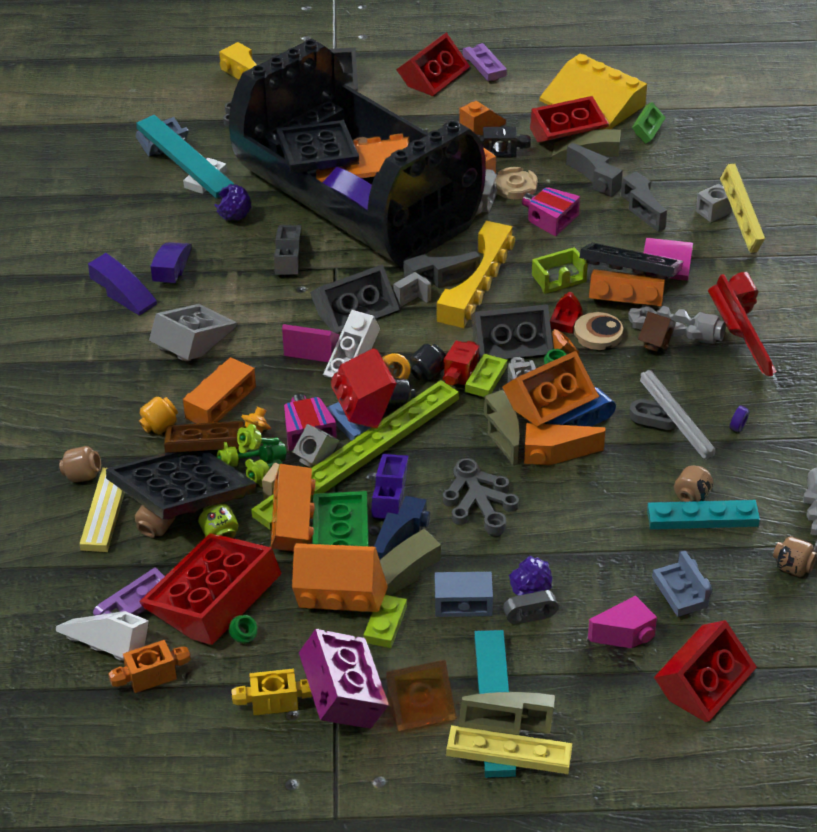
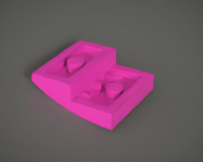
M646 238L644 253L682 260V270L674 277H670V279L688 281L693 243ZM646 272L645 275L655 276L656 274Z

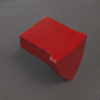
M568 292L558 301L550 319L552 330L556 329L573 334L575 322L583 316L581 304L572 292Z

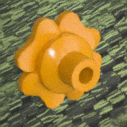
M257 406L255 413L242 415L241 417L245 421L244 427L247 428L249 424H254L260 433L264 429L270 430L271 427L264 418L267 410Z

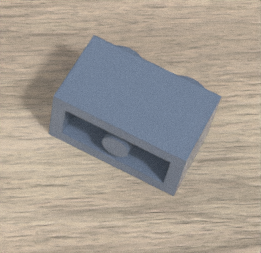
M435 572V617L492 616L493 590L491 572Z

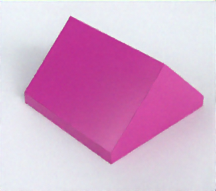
M283 324L284 356L329 362L340 335L328 330Z

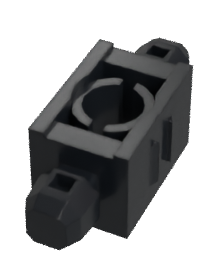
M483 127V137L477 135L483 148L496 157H516L517 147H520V149L531 147V137L523 134L517 136L516 127Z

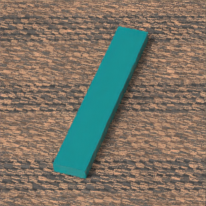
M156 115L136 123L137 129L215 198L220 197L219 193L223 187L225 188L229 184L234 185L231 180Z
M475 631L479 694L509 692L504 631ZM484 762L485 778L516 777V766Z

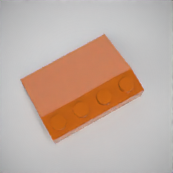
M403 134L390 135L388 140L372 137L368 138L366 143L359 144L358 140H353L359 154V164L349 167L340 166L339 168L351 172L360 178L374 177L376 172H379L384 160L391 156V153L408 146L410 143L409 137H403ZM336 167L326 170L317 169L316 179L323 182Z

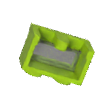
M575 247L532 259V276L541 286L544 294L587 282L588 263H586L585 259L579 258L580 253Z

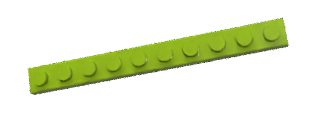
M440 380L381 420L378 429L371 427L312 467L311 479L316 481L314 494L325 493L459 400V391ZM273 495L251 509L252 517L269 530L272 529ZM311 495L310 502L313 501V495Z

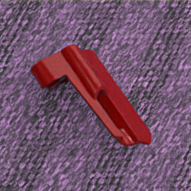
M740 272L734 275L729 282L726 276L721 274L717 284L708 289L709 295L729 332L743 338L761 372L766 376H773L777 371L746 315L753 309L754 304L757 303V287L748 272Z

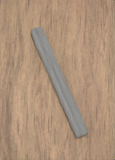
M651 370L642 372L640 375L642 384L701 457L706 460L709 457L712 458L715 455V447Z

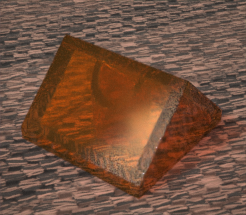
M445 659L386 671L387 700L398 731L457 719Z

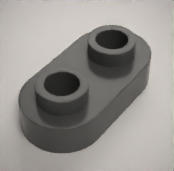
M638 399L631 403L629 416L632 421L664 430L677 428L676 424L658 402Z

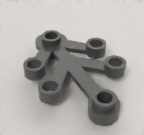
M464 458L459 460L453 470L456 479L450 488L443 492L444 505L449 507L456 506L459 503V492L465 484H467L469 490L459 506L452 510V521L457 525L467 523L468 511L476 501L484 516L485 531L490 536H500L506 530V517L500 512H494L488 499L502 503L504 510L513 512L519 507L518 496L515 494H505L509 490L508 478L480 471L479 466L472 459ZM478 481L493 485V489L481 486Z

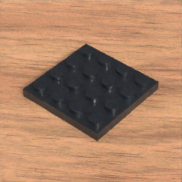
M207 450L163 453L106 469L107 480L160 518L167 520L173 519L180 514L194 513L201 508L232 499H242L246 495L256 493V482Z

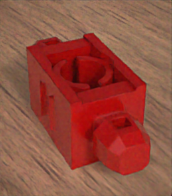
M457 340L454 342L444 358L443 380L446 384H466L479 361L480 346L476 342H461Z

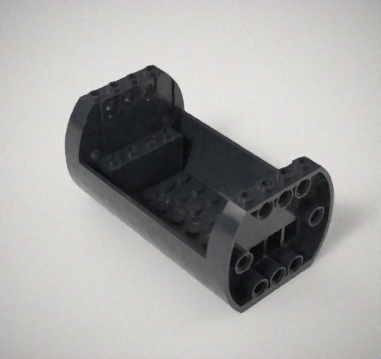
M312 38L243 72L237 83L230 106L229 131L231 145L239 162L245 168L399 267H404L405 260L427 254L469 229L478 211L484 192L486 158L479 137L468 127L454 120L445 123L438 130H433L429 133L345 85L343 69L337 56L326 46ZM344 120L352 140L360 137H380L381 140H388L390 135L403 134V137H409L410 143L404 149L391 153V156L384 160L379 172H376L374 177L362 178L372 185L368 200V210H365L316 179V170L291 173L277 138V128Z

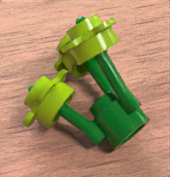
M249 424L247 428H240L237 433L240 453H237L236 447H228L227 442H224V449L218 451L217 458L231 467H237L238 459L260 456L261 460L255 462L252 459L246 460V476L263 487L262 479L274 463L282 464L281 461L286 459L287 451L285 444L279 441L278 437L262 438L256 426Z

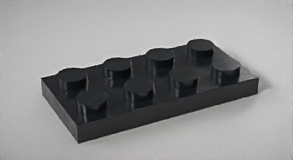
M593 242L581 248L579 256L581 259H586V263L591 265H600V262L609 264L611 269L623 270V267L630 268L635 274L645 275L646 272L656 274L655 277L660 279L674 277L683 267L682 260Z

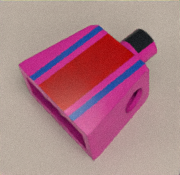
M544 188L537 196L526 193L522 199V205L529 208V222L557 236L579 215L580 196L552 188Z
M297 394L292 397L290 403L284 405L289 451L294 450L307 424L319 428L337 439L336 421L320 398L306 399L305 395Z

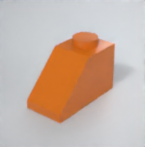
M478 101L471 102L460 108V123L471 129L476 135H483V127H500L506 124L504 118Z

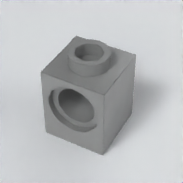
M720 184L705 189L697 195L696 212L709 222L732 213V207L724 187Z
M307 424L293 453L301 457L299 460L301 463L312 468L333 454L340 440L319 428ZM317 444L316 450L313 453V448Z

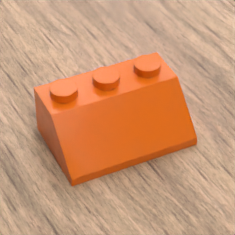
M576 351L525 373L502 386L513 410L536 426L599 397Z
M295 544L292 589L299 608L379 612L388 586L376 547Z

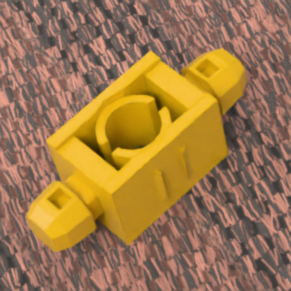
M294 669L249 673L251 687H245L244 685L231 690L233 704L247 705V703L252 702L253 715L298 711L297 697H302V699L312 697L307 679H300V681L295 682Z

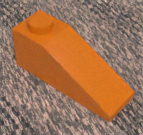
M527 423L524 464L553 465L603 451L605 427L552 424L536 426L533 423Z

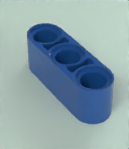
M595 387L599 395L598 398L543 424L592 427L611 417L616 410V403L601 389Z

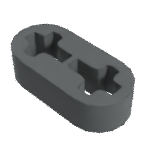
M548 590L515 596L508 599L503 605L506 618L512 624L549 618L556 614L559 609L554 593Z

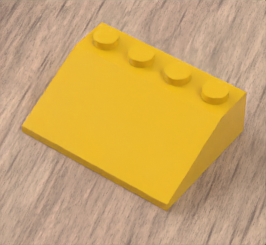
M578 54L563 66L540 96L539 101L551 105L593 96L609 123V127L601 128L600 130L612 129L646 105L647 83L622 73L620 70L611 68L602 62L591 59L587 55Z

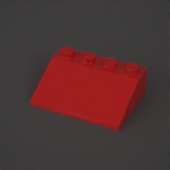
M209 533L139 602L142 607L190 639L213 645L229 628L230 622L236 616L242 615L281 575V571L271 547Z

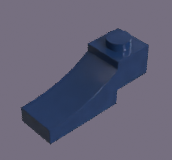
M405 496L399 514L387 513L374 545L379 560L406 539L423 530V527H428L430 512L427 511L426 499Z

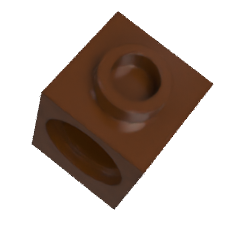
M648 311L638 340L645 343L644 348L655 352H658L659 348L667 350L676 322L670 318Z

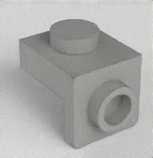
M416 272L393 284L394 295L399 307L417 297L426 303L431 301V283Z

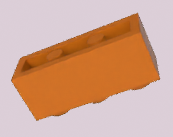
M594 269L591 274L589 298L662 306L665 279L656 278L651 275Z
M230 357L191 393L185 396L183 399L185 418L196 424L216 423L256 388L255 368Z
M279 464L274 477L272 549L294 551L296 543L307 544L312 542L313 527L309 526V520L314 515V503L310 502V498L314 494L316 483L315 479H311L312 468Z

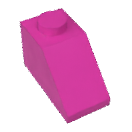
M634 596L589 619L588 639L594 643L634 648L641 643L649 642L655 637L657 617L637 596Z

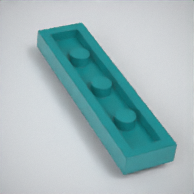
M756 500L649 502L647 504L650 530L759 527L760 522Z

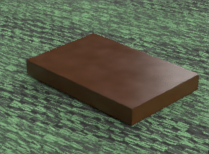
M243 421L170 425L166 429L165 453L224 449V442H227L228 447L239 448L237 433L240 428H245V423Z

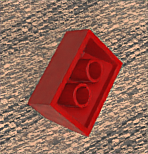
M446 32L396 70L408 87L433 96L467 70L470 65Z
M593 96L537 107L531 110L530 130L537 142L609 127L607 119Z
M372 348L341 364L338 372L334 373L332 377L331 387L349 422L378 429L397 383L378 350Z
M724 620L702 625L655 675L654 679L670 702L704 722H708L757 666L727 621Z

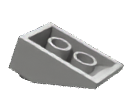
M195 304L156 313L149 341L157 344L161 350L177 354V357L181 360L191 361V359L202 357L236 327L237 322L201 304Z

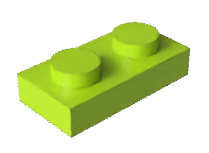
M483 354L465 384V392L482 397L492 394L507 368V360Z
M389 595L384 596L379 612H372L363 636L368 644L392 648L407 608V599Z

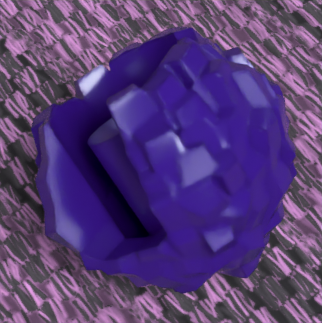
M229 184L227 187H223L219 193L222 198L221 203L214 205L217 209L216 212L223 219L230 221L245 218L249 210L252 209V201L247 191L242 186L236 184Z
M528 556L519 564V568L509 574L513 592L519 596L539 591H549L552 588L553 578L549 563L538 557Z

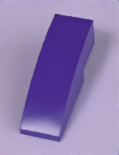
M336 167L322 182L360 207L368 210V200L372 185L351 172Z
M176 242L163 244L157 251L150 266L152 281L176 283L178 276L183 274L192 244Z
M104 253L88 263L90 279L106 288L108 297L140 316L157 305V300L139 279L109 254Z
M382 454L372 496V517L386 518L387 513L399 514L403 501L409 456Z

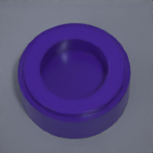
M740 405L732 417L729 428L736 432H741L748 420L749 409Z

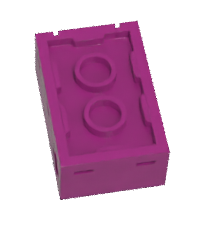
M315 629L299 651V655L320 720L371 729L389 704L366 639L330 631L325 633L324 630Z

